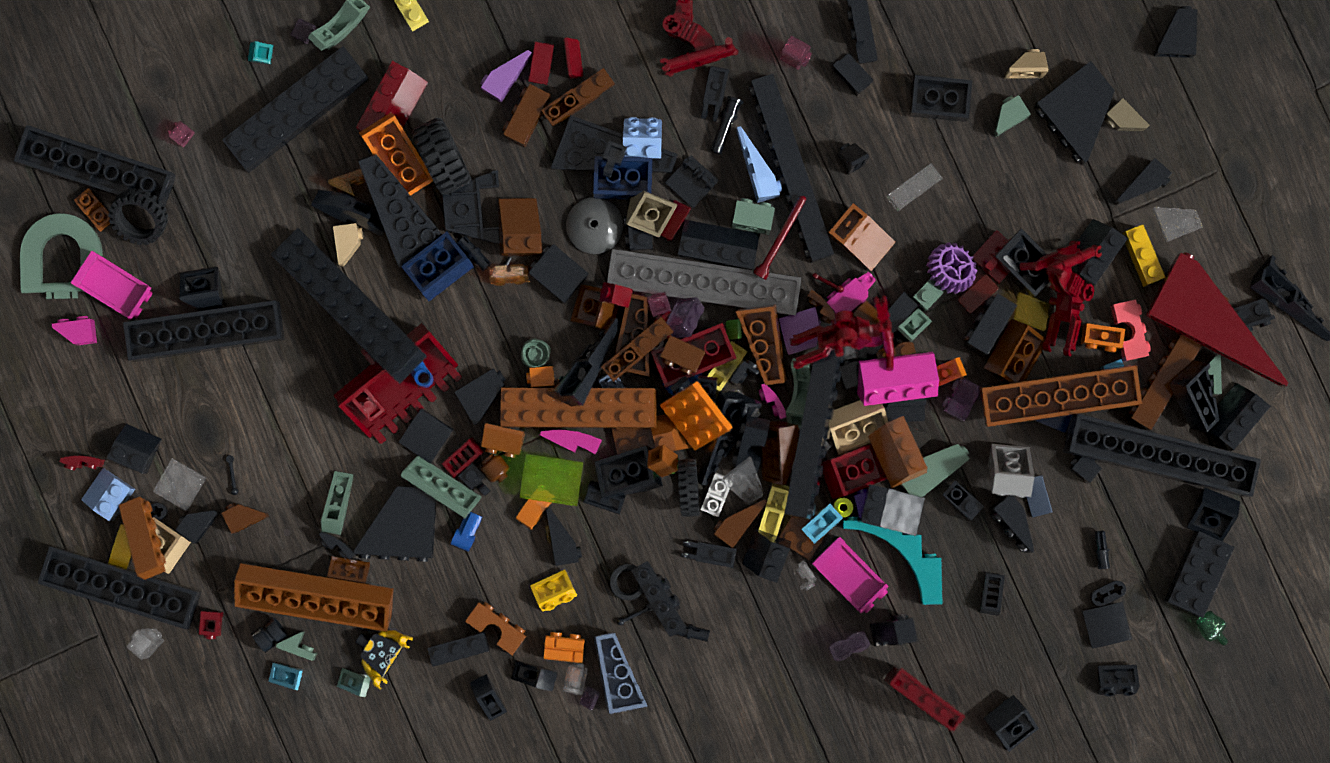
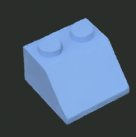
M102 468L81 500L108 521H114L120 513L119 505L127 502L135 489L105 468Z

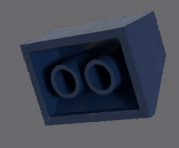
M595 156L594 198L630 200V198L643 191L651 193L652 158L624 157L621 166H614L612 176L609 178L603 176V170L607 162L602 160L603 156Z
M445 232L401 267L425 298L431 301L474 266L449 233Z

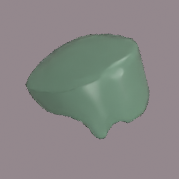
M537 338L529 339L521 349V361L528 368L543 367L549 360L551 348L543 340Z

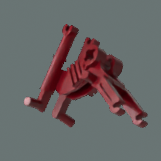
M677 0L675 13L665 17L663 20V28L671 38H680V41L693 46L696 50L695 52H687L685 55L675 58L661 59L660 63L665 64L662 70L666 72L667 77L673 76L674 73L695 69V67L719 61L722 58L736 56L739 52L734 47L733 40L730 37L725 39V44L715 46L712 36L701 25L693 22V0Z
M1071 241L1068 246L1058 248L1055 252L1043 256L1035 262L1020 264V270L1038 271L1047 268L1048 278L1051 283L1050 288L1057 292V298L1051 297L1049 299V304L1055 305L1056 311L1051 314L1046 339L1043 343V350L1051 352L1050 346H1055L1060 321L1069 322L1068 335L1063 348V354L1068 357L1072 356L1070 351L1076 350L1075 346L1082 321L1079 313L1084 310L1082 302L1090 301L1094 295V286L1085 283L1080 276L1072 272L1071 267L1081 264L1092 257H1101L1102 253L1098 252L1101 246L1095 244L1080 251L1077 248L1080 245L1079 241Z
M883 296L881 300H878L877 297L874 298L875 307L877 308V319L879 318L876 325H870L869 320L853 318L851 311L843 310L835 313V319L831 320L830 326L822 327L818 325L793 335V338H790L791 346H798L816 337L818 338L819 349L797 357L796 361H793V368L800 369L809 363L827 357L830 351L834 349L836 356L841 357L843 356V347L845 346L860 350L863 347H876L883 344L884 352L886 353V370H894L893 333H891L890 313L887 310L886 296Z

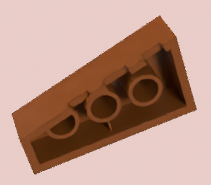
M776 304L738 309L736 314L741 322L744 334H746L765 385L785 383L787 377Z

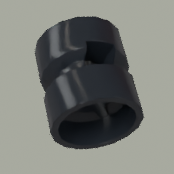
M275 617L267 620L263 628L258 627L251 633L257 645L265 653L275 646V642L280 643L288 636L283 626Z

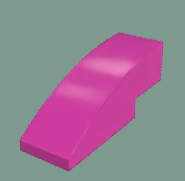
M551 430L542 431L540 436L574 453L579 446L596 454L602 443L601 439L575 431Z

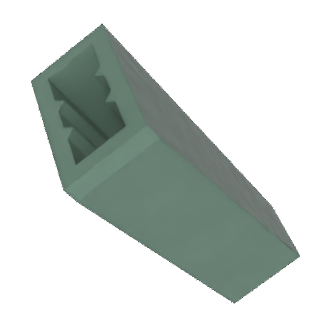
M959 444L924 457L927 473L900 484V486L907 494L923 497L970 459L967 456L969 455L968 450L963 445L959 446Z

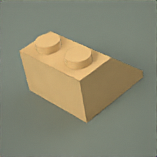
M153 517L157 525V529H155L156 535L161 541L160 550L166 560V564H164L165 572L169 574L191 542Z

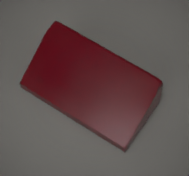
M565 38L564 45L568 76L570 79L583 77L579 40Z
M676 200L673 203H676L677 207L660 235L670 242L674 239L691 210L690 207Z

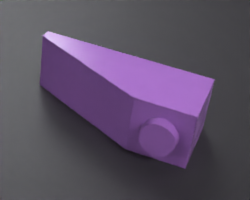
M525 51L491 71L489 75L486 74L480 83L482 91L502 103L532 57L531 51Z

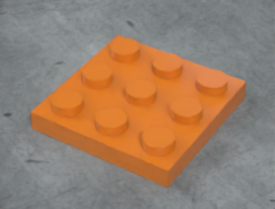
M697 381L660 404L665 414L668 415L694 450L706 445L732 428L731 424Z

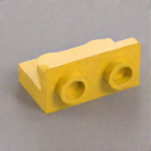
M566 570L530 585L542 612L550 611L563 602H570L577 596Z

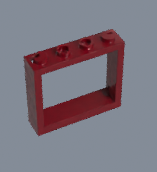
M894 665L884 678L885 682L952 732L955 731L965 717L897 665Z

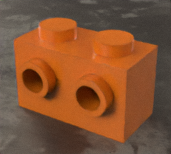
M1087 323L1083 325L1081 344L1086 345L1085 348L1096 350L1097 347H1104V351L1116 352V349L1123 348L1125 329Z

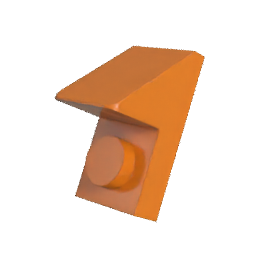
M960 357L937 366L939 386L967 375Z

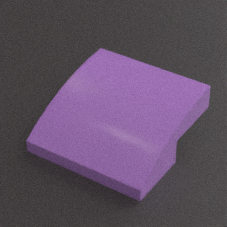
M816 307L798 312L796 316L788 315L779 318L788 355L817 346V337L798 346L790 345V338H793V335L821 325Z

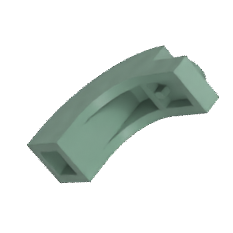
M346 0L338 13L324 26L311 32L308 38L321 51L326 48H333L358 25L370 9V6L363 0Z
M793 358L791 368L794 378V391L791 403L786 411L788 423L797 424L801 428L812 372V363L805 365L803 368L795 369L793 368V361H796V358Z

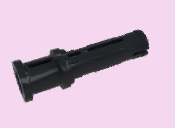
M727 96L726 107L721 112L722 120L710 151L722 155L733 121H736L738 118L739 107L743 105L742 100L732 96Z

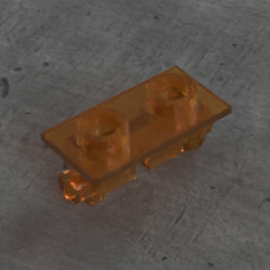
M507 265L493 266V268H489L490 282L496 286H503L506 283L512 282L514 284H524L526 281H529L528 274H525L528 273V265H510L511 272H507Z

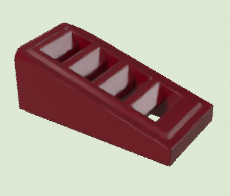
M471 437L441 464L455 478L478 458L484 450ZM468 445H469V446L472 448V450L476 453L475 455H474V453L467 447ZM462 450H464V451L467 453V455L470 457L469 460H468V459L466 458V456L461 452ZM458 455L464 464L462 465L455 456ZM451 460H452V461L455 463V465L459 468L458 470H456V469L451 465V463H450Z

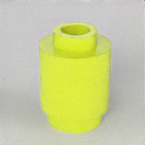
M847 498L837 499L833 503V507L842 517L849 516L853 511V504ZM841 504H845L847 506L846 511L840 510Z

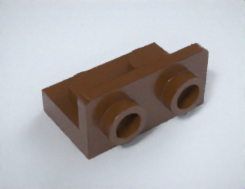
M332 556L327 578L366 584L370 562Z

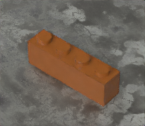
M141 497L120 504L119 508L136 575L146 580L165 572L164 564H166V560L160 550L161 541L156 535L155 529H157V525L151 516V504Z

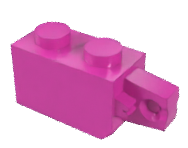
M867 272L858 279L854 278L851 280L849 278L841 285L844 287V291L842 293L832 292L827 297L829 300L827 303L834 313L843 310L852 312L868 298L867 290L876 279L870 272Z

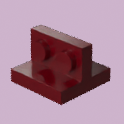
M996 230L973 255L972 261L977 263L983 271L999 284L1008 273L996 259L995 255L1009 240Z

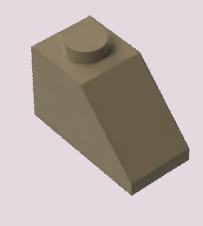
M1124 98L1105 115V123L1111 129L1115 128L1117 131H1144L1150 126Z

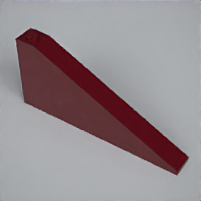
M1187 252L1179 253L1174 259L1145 316L1280 387H1286L1288 381L1199 262L1194 260V256Z

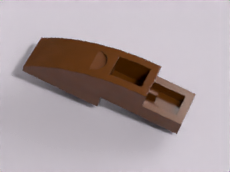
M603 68L576 88L570 89L541 111L550 124L554 126L596 100L599 95L611 88L615 83Z
M661 316L601 366L602 369L614 382L674 331Z

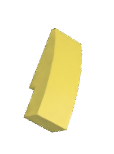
M772 483L758 530L775 536L778 535L786 508L789 486Z

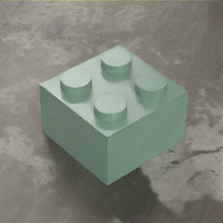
M741 198V201L737 200L732 228L769 235L775 210L774 207H771L772 204L760 202V205L753 204L752 200Z

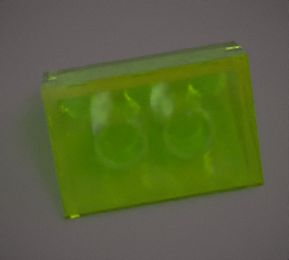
M526 454L520 498L577 506L583 462Z

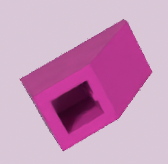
M88 316L76 317V321L60 319L57 320L58 323L52 324L53 329L75 345L97 343L95 322L92 319H88Z

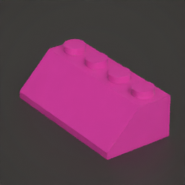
M933 352L894 357V370L892 371L886 370V358L859 361L857 394L864 406L938 396L939 378Z

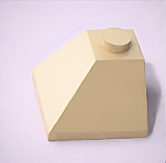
M1039 49L1028 50L1008 69L1004 79L1043 78L1048 72L1045 52H1040Z

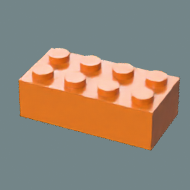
M389 113L359 132L372 154L376 153L410 195L433 182L426 165L395 115Z

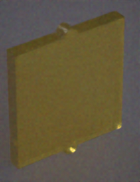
M1019 292L1014 320L1045 331L1047 320L1049 319L1048 311L1050 304Z

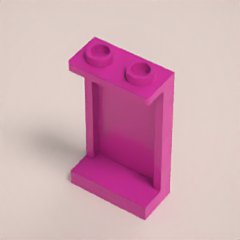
M94 251L90 252L71 282L74 286L79 287L129 320L133 317L137 319L142 311L140 305L143 301L147 303L153 294L150 292L152 287Z
M841 537L832 542L811 563L859 613L869 612L874 607L873 602L877 598L882 599L888 593L886 589L889 586L875 574Z

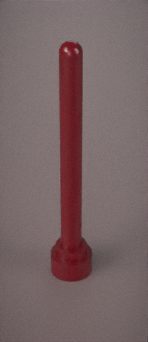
M802 195L798 198L763 263L754 269L753 273L764 280L768 278L770 274L769 266L806 201L805 196Z

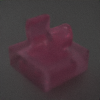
M181 121L179 123L175 122L176 127L173 131H168L169 137L184 148L195 132Z
M656 292L652 296L647 297L653 317L671 311L666 292Z

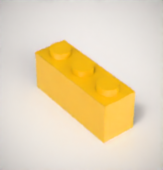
M1144 225L1122 233L1128 238L1125 244L1143 287L1165 278Z

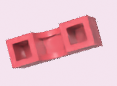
M1136 300L1110 306L1114 325L1127 324L1132 331L1131 338L1128 341H1124L1123 348L1120 349L1123 362L1149 356L1148 352L1151 349L1149 342L1145 340L1144 336L1146 327L1144 322H1141L1140 315H1142V309L1140 304H1137Z

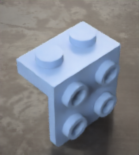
M636 117L624 119L623 146L627 147L624 157L661 158L662 120L657 118L638 119Z

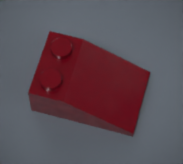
M871 444L821 462L823 475L832 499L844 497L868 487L869 484L873 485L887 479Z

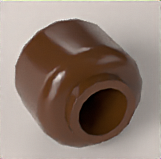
M492 454L481 463L483 465L481 472L490 482L498 481L500 483L508 477L506 473L509 471V465L500 455L494 456Z

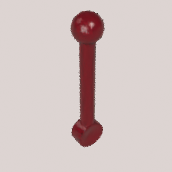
M813 273L812 277L816 280H820L823 283L835 288L839 293H842L844 291L843 286H837L834 283L820 277L816 273Z

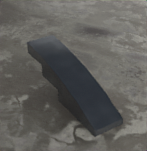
M905 291L888 310L890 313L891 333H894L918 306V303ZM883 344L876 347H863L860 350L854 349L852 353L862 361L871 360Z

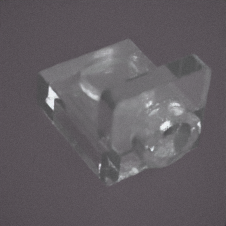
M803 560L797 564L799 566L797 572L802 579L807 578V581L798 587L800 590L805 589L807 591L815 586L814 581L817 579Z

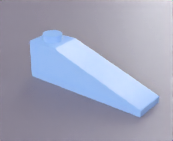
M737 127L736 131L757 203L779 197V192L782 191L780 181H776L774 174L742 127Z

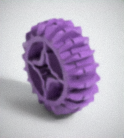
M949 242L939 245L929 255V262H927L926 266L930 269H928L927 273L932 275L930 280H935V286L940 285L941 291L946 289L947 293L953 292L954 294L963 292L975 281L977 270L974 267H976L977 263L972 262L974 256L968 255L969 250L964 251L963 246L958 247L957 243L951 245Z

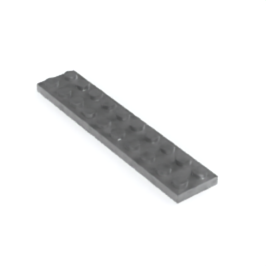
M612 249L607 283L631 288L633 292L739 308L776 304L778 314L796 316L801 278L770 273L768 278L764 280L753 273L754 270Z

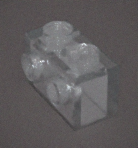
M155 628L138 629L131 636L133 640L127 648L141 660L147 659L164 640L161 638L162 634Z

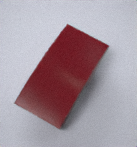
M535 41L529 82L548 84L553 44Z
M69 456L60 458L59 462L65 464L64 468L75 471L76 468H82L84 462H86V467L96 469L97 466L103 467L105 460L89 456Z

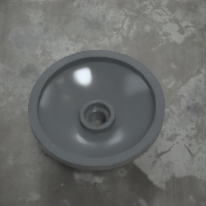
M594 197L586 198L578 202L569 212L566 221V231L571 243L580 251L587 254H602L611 250L619 242L623 232V219L617 207L610 201ZM597 221L598 226L595 228L592 227L591 222Z

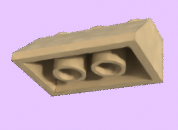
M861 400L834 410L833 419L829 420L828 427L830 428V436L837 454L840 455L869 444L868 436L888 423L883 404L864 406Z

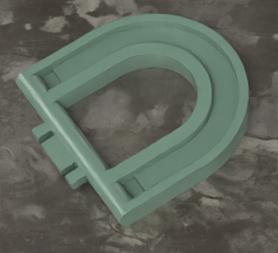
M53 214L35 222L25 234L20 249L21 293H46V299H52V293H54V299H70V292H72V298H78V292L83 290L74 286L71 282L43 283V249L46 243L57 235L71 236L80 247L82 266L91 251L103 257L101 241L95 230L84 220L69 214Z

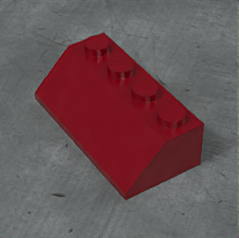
M392 61L356 127L357 130L361 132L389 113L395 115L401 127L404 128L428 82L411 70Z
M723 323L681 339L690 345L706 351L696 374L692 372L691 375L680 371L681 367L675 364L673 367L664 364V359L660 358L665 346L651 351L665 388L675 384L683 376L690 378L737 359Z

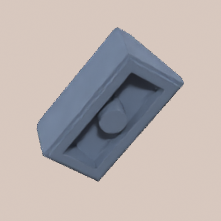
M1042 475L1034 477L1031 497L1026 496L1032 518L1052 513Z

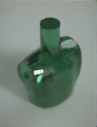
M1207 611L1204 618L1200 617L1197 620L1196 624L1207 641L1211 642L1217 638L1222 646L1228 643L1227 638L1222 634L1227 624L1218 615H1215L1212 611Z

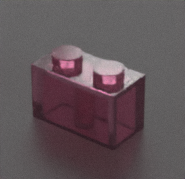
M790 36L781 53L780 60L800 70L802 66H807L811 58V46Z

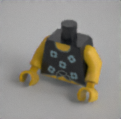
M395 630L374 633L371 639L362 633L360 634L355 643L364 648L360 655L362 658L361 663L375 687L381 690L380 682L383 681L387 684L388 681L383 677L386 676L403 647L409 648L406 645V641L408 639L413 640L412 637L403 635Z

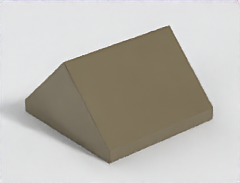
M643 191L630 198L626 224L660 237L677 204Z

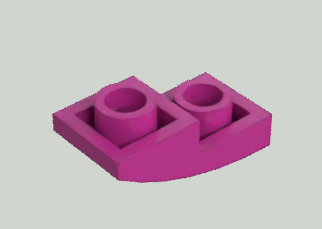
M761 384V389L758 390L761 401L765 400L766 404L774 402V405L771 406L774 416H778L779 420L787 418L786 411L777 395L770 387Z

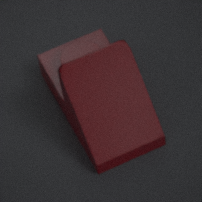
M367 387L352 399V402L370 422L385 411Z

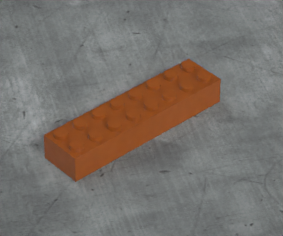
M1137 365L980 387L985 426L987 427L1142 404Z
M501 388V427L657 428V390L655 388H591L584 405L573 407L550 397L546 393L549 388Z
M240 563L235 578V607L387 632L392 616L394 589Z

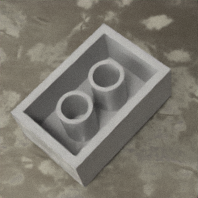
M991 444L988 466L992 493L1031 497L1034 471L1030 447Z

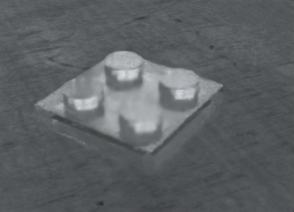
M172 458L153 492L187 511L207 477Z

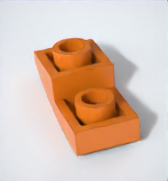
M539 485L525 503L516 519L532 530L542 518L543 512L554 501L555 495Z

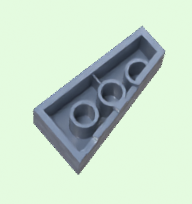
M615 633L593 636L607 713L611 714L647 707Z

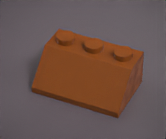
M904 416L884 424L868 436L891 488L927 473L926 463Z

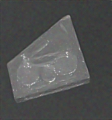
M1157 206L1153 208L1166 242L1203 228L1198 213L1194 209L1185 210Z
M750 457L723 477L722 482L748 506L763 496V489Z

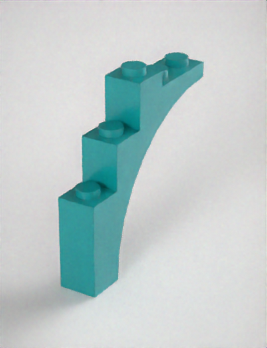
M847 517V521H842V529L860 530L873 534L898 550L908 562L915 575L920 591L921 604H942L941 558H936V554H925V558H922L921 535L916 534L914 536L906 533L902 535L901 532L860 523L858 517Z

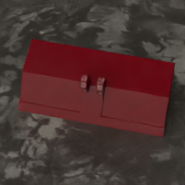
M422 323L407 334V336L427 355L423 362L433 375V383L430 387H420L415 382L411 373L399 384L363 348L361 353L371 365L334 394L338 406L369 438L374 436L380 444L386 441V438L380 432L384 426H387L392 433H396L399 430L392 421L395 417L399 415L405 423L411 421L412 418L405 411L406 408L412 405L417 412L421 408L424 409L417 400L423 394L430 402H434L437 399L430 390L434 385L437 384L443 392L449 389V386L443 380L445 376L450 374L456 382L462 379V376L455 369L459 365ZM422 374L419 377L420 383H426L429 380L428 374ZM366 387L385 409L383 413L371 422L352 402V399Z

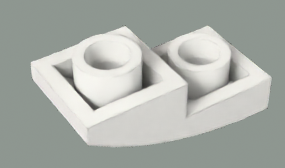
M715 472L701 510L719 517L733 479Z

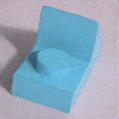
M829 504L817 513L802 528V531L813 543H816L843 517Z
M273 663L268 682L298 690L302 669Z

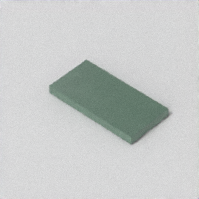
M418 455L400 475L464 518L467 517L481 499L480 495Z

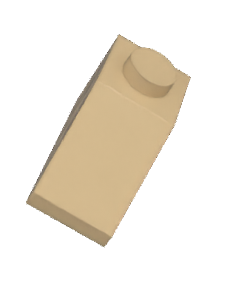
M356 223L333 227L338 264L340 266H345L361 245L360 239H363L362 228H358Z

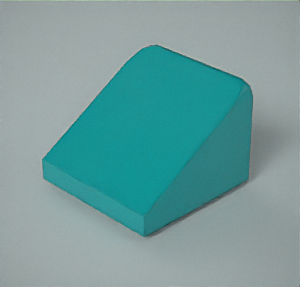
M256 41L251 42L248 61L271 64L273 45Z

